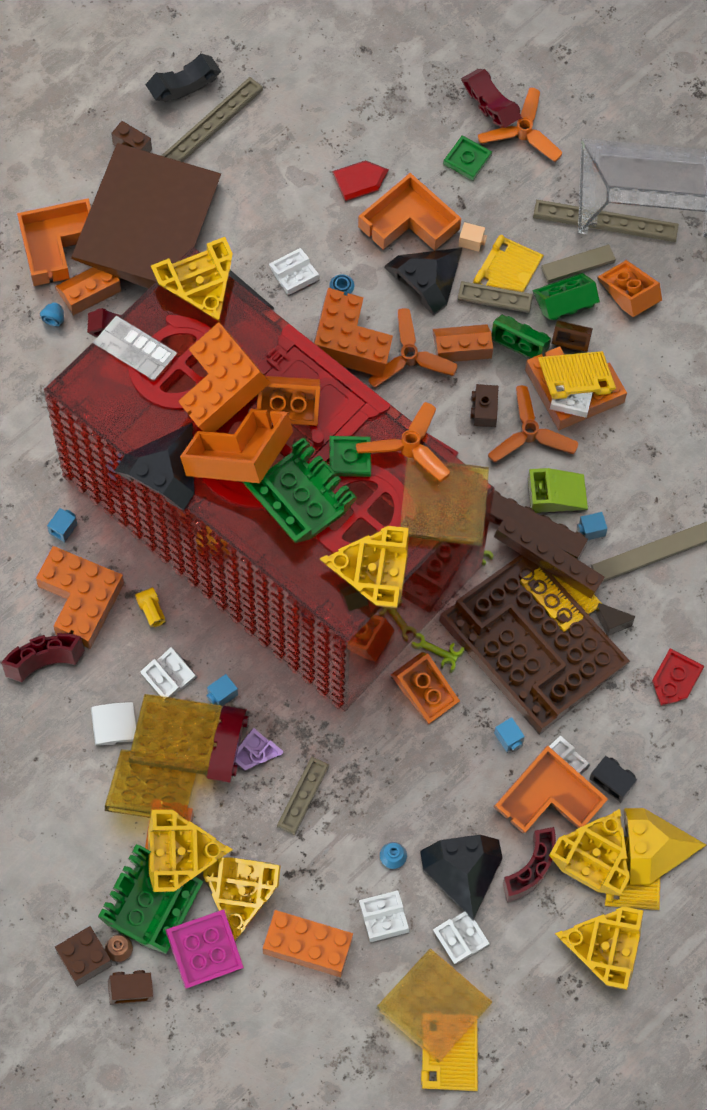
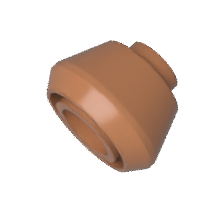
M117 934L107 940L105 951L110 960L122 962L131 956L133 945L127 936Z

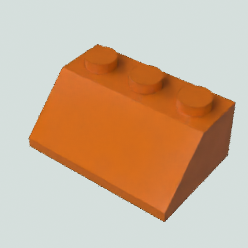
M93 267L55 286L73 316L121 292L120 280L117 276Z
M488 324L433 329L435 353L437 356L452 362L492 359L493 343Z
M266 376L271 383L257 394L258 410H268L270 420L271 411L288 412L291 424L317 426L320 379Z

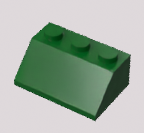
M583 273L532 290L542 314L551 320L559 319L564 314L576 313L581 308H591L594 304L600 302L596 282Z
M501 314L493 322L492 341L529 359L540 354L544 357L545 352L550 347L551 338L546 333L538 332L527 324H521L510 316Z

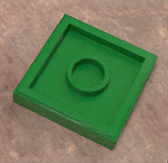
M462 135L443 160V164L474 181L492 156V151Z
M329 437V466L336 473V476L371 477V453H357L356 451L357 443L371 442V437Z

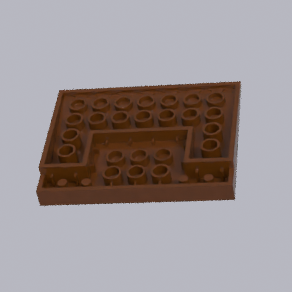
M117 143L71 259L155 292L161 289L174 294L158 284L151 265L166 259H170L173 264L191 257L222 173Z
M519 555L460 597L453 606L441 613L439 622L461 647H464L469 656L539 735L630 662L556 578L523 555ZM540 568L545 573V576H548L545 580L550 579L549 582H553L551 585L555 584L558 590H560L559 594L563 593L561 597L566 596L564 599H568L571 605H574L571 609L576 607L574 612L578 610V614L581 613L584 616L579 622L572 623L565 632L560 629L556 620L547 614L545 608L520 583L521 579L531 580L534 577L535 569ZM532 572V576L530 578H525V576ZM533 579L528 583L531 591L533 590L536 594H544L547 590V585L542 580L535 581ZM538 582L545 586L544 591L538 592L535 590L539 586ZM548 594L544 599V603L547 607L553 609L558 607L560 600L557 595ZM552 596L556 598L557 604L550 606L547 604L546 599ZM561 608L558 610V622L564 624L572 619V612L569 609ZM563 610L569 612L570 618L564 613L559 616V612Z

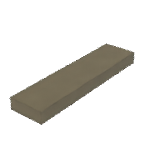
M608 244L541 266L547 283H551L615 263L616 258Z
M461 281L458 293V300L525 313H530L533 294L465 281Z
M311 756L277 824V828L293 835L296 834L329 768V764Z

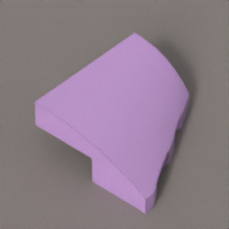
M252 728L239 744L235 765H238L242 770H247L282 755L283 751L271 740H267L255 728Z

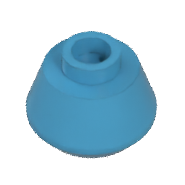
M339 274L331 279L329 286L332 289L344 292V295L347 296L348 293L351 294L355 285L350 276Z
M58 303L47 304L40 312V317L49 325L59 326L64 323V310Z
M390 842L382 847L380 860L385 867L397 869L405 864L407 851L400 843Z

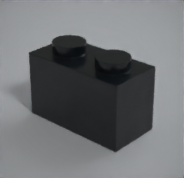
M605 755L592 771L589 779L621 803L633 789L637 779L630 770H624L620 767L617 760L611 757L608 758Z

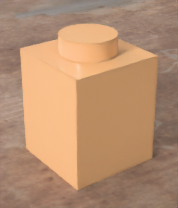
M464 222L459 237V247L479 252L481 245L485 246L487 235H484L485 227Z

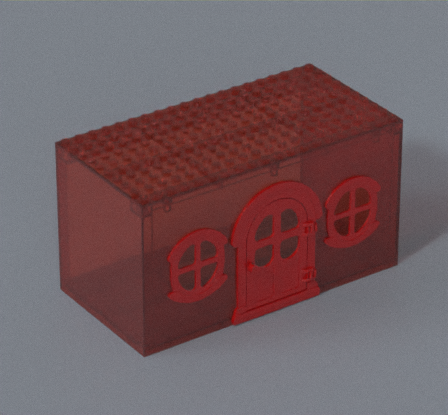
M192 247L179 261L200 252ZM228 276L219 321L156 282L119 317L177 352L155 380H152L92 343L44 388L45 401L47 402V410L49 411L62 476L68 482L72 481L76 484V488L81 493L89 495L90 500L95 505L99 504L102 506L103 511L108 516L115 517L122 528H128L135 539H141L145 543L146 548L151 552L155 551L165 564L169 563L173 566V570L178 575L185 576L187 582L192 587H198L206 599L209 600L211 598L219 610L230 614L229 617L232 621L243 625L244 630L249 635L256 636L258 642L263 647H269L277 659H283L288 663L287 666L293 672L297 671L302 675V679L307 684L314 685L316 691L321 696H327L335 708H341L345 712L416 637V634L420 633L482 567L495 488L426 433L424 438L420 440V444L428 447L450 470V475L446 480L438 481L414 457L404 456L401 450L371 453V477L339 476L341 481L333 492L336 494L341 487L361 481L374 493L362 505H358L355 502L352 504L350 509L353 511V514L338 530L333 531L328 526L312 539L295 543L242 481L194 477L195 495L185 511L167 502L164 496L138 481L133 480L131 482L115 473V469L125 454L190 423H193V437L197 431H202L178 402L190 390L180 393H168L167 391L184 374L196 382V385L205 378L199 376L191 369L198 360L190 352L189 348L218 322L234 337L265 376L320 379L317 426L291 424L310 440V446L315 449V452L307 461L308 464L315 457L321 456L323 461L329 465L330 436L371 437V442L389 439L402 440L403 433L409 430L412 423L411 420L232 277ZM257 395L215 433L229 434L234 423L243 422L250 407L257 402ZM287 444L280 451V454L284 457L292 453V448ZM379 498H382L394 508L393 518L388 526L409 528L408 557L402 596L397 608L376 606L367 599L369 605L349 611L340 590L351 585L324 564L320 558L338 552V549L351 544V542L343 540L342 536L359 519L365 520L378 532L386 527L367 512Z

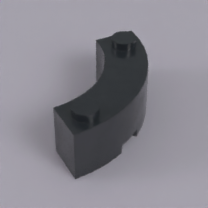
M200 53L193 61L183 67L184 70L178 73L173 71L166 73L156 72L145 85L155 100L167 102L194 93L208 83L215 81L221 70L212 56Z

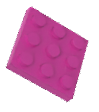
M224 909L165 930L185 989L244 968Z

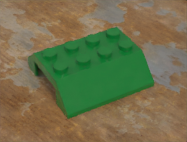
M301 438L292 445V453L272 466L260 483L243 482L295 543L312 539L342 517L357 499L355 494L349 491L347 485L341 487L334 494L333 491L341 479L339 476H336V473L323 461L321 456L315 457L310 464L307 463L315 449L310 446V443L305 438Z
M136 844L132 851L133 855H130L128 858L135 865V868L132 869L131 867L124 866L122 870L124 873H120L113 887L115 891H111L109 894L116 901V904L114 906L112 903L105 902L103 906L105 909L100 911L98 918L107 926L137 943L167 954L170 943L165 930L182 924L203 881L194 877L174 892H154L149 876L148 855L151 851Z

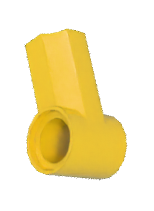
M153 587L135 594L140 609L143 610L150 628H156L166 622Z

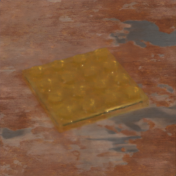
M407 457L400 527L409 528V537L482 546L489 467L442 462L450 470V475L446 480L440 482L414 458Z
M144 694L129 755V763L207 775L222 706Z
M121 749L105 803V811L150 818L151 810H174L178 815L186 819L199 768V761Z
M430 948L377 1005L376 1009L439 1063L489 1008L492 1001Z

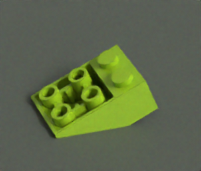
M551 468L529 469L527 479L530 508L535 513L588 510L584 474Z

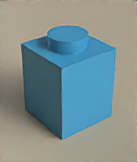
M59 508L47 525L49 534L65 542L77 526L76 516L70 510L65 511Z
M603 512L581 516L579 524H577V531L582 533L588 540L606 536L608 529Z
M227 674L207 687L208 695L206 696L212 705L216 704L218 708H221L238 696V688Z
M512 717L495 727L494 734L506 752L510 750L516 751L523 746L522 743L525 736Z

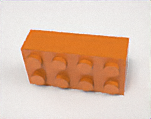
M275 910L263 945V954L341 978L352 944L353 933Z

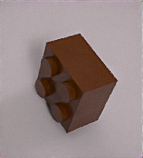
M91 926L55 946L57 954L77 987L113 966Z

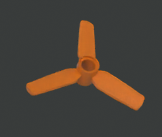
M529 88L521 111L522 118L517 121V126H507L478 134V141L480 143L517 136L521 140L528 139L532 146L554 162L562 156V151L540 131L532 129L540 91L536 88Z
M402 308L398 310L400 341L403 345L401 356L395 357L387 363L382 377L373 375L368 381L371 386L376 388L402 370L405 365L413 366L415 364L432 371L454 376L457 371V364L426 351L418 352L415 346L416 339L410 310ZM409 352L415 353L412 357L406 356Z
M523 385L517 386L516 394L519 416L523 423L522 430L513 434L488 454L489 459L497 462L522 446L525 442L531 443L535 440L542 445L575 454L578 448L577 441L546 428L539 429L538 423L534 420L535 416L528 387ZM527 429H531V430H533L534 432H533V433H529V432H527L526 430H527Z
M424 402L409 430L403 433L402 440L389 439L356 444L357 453L401 450L404 456L414 457L425 470L440 482L446 480L450 475V470L428 447L420 444V440L424 438L436 411L435 406Z

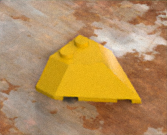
M225 237L207 243L206 251L172 264L170 259H166L151 265L159 285L219 321L233 257Z
M386 526L380 532L371 536H365L338 549V552L321 557L320 560L376 606L397 608L403 591L408 557L409 528Z
M624 808L625 828L628 829L630 855L628 865L630 875L629 886L651 885L659 877L667 874L690 858L691 855L707 846L705 843L645 808Z
M620 809L584 825L572 833L559 837L549 854L550 858L563 873L597 892L621 896L630 879L627 869V854L624 832L621 826Z
M151 810L148 829V850L151 853L148 855L149 876L154 892L176 891L233 850L194 823L178 815L174 810Z
M222 857L203 871V877L211 888V895L218 910L224 909L235 941L279 886L281 865L234 857Z
M621 907L609 914H603L577 924L568 930L559 931L555 935L606 986L627 990L633 975L644 911Z

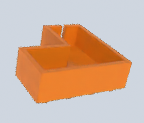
M409 173L358 216V227L368 237L372 236V240L383 250L410 228L435 251L460 230L461 217L414 175Z
M89 198L17 213L34 286L50 283L49 280L53 279V282L70 279L63 247L77 244L91 209Z
M328 288L314 344L343 367L382 377L387 365L393 335L357 326L364 297L349 293L346 296L342 291Z
M218 322L189 348L208 375L178 402L202 431L216 432L271 382L234 337Z
M559 346L545 352L544 357L565 354ZM540 354L526 361L525 371L558 431L625 403L627 392L611 363H607L616 389L612 393L597 395L593 392L587 418L551 410L552 398L538 357H543V355ZM600 381V387H607V382Z
M251 409L235 434L197 431L180 456L186 476L260 483L293 433L288 412L271 411L270 420L268 410Z
M53 546L36 577L39 588L67 599L53 626L55 634H72L71 631H73V635L81 636L84 647L91 649L124 585L123 575Z
M546 746L493 807L506 819L511 817L510 822L522 833H526L549 805L553 806L578 829L591 820L608 798L555 751Z

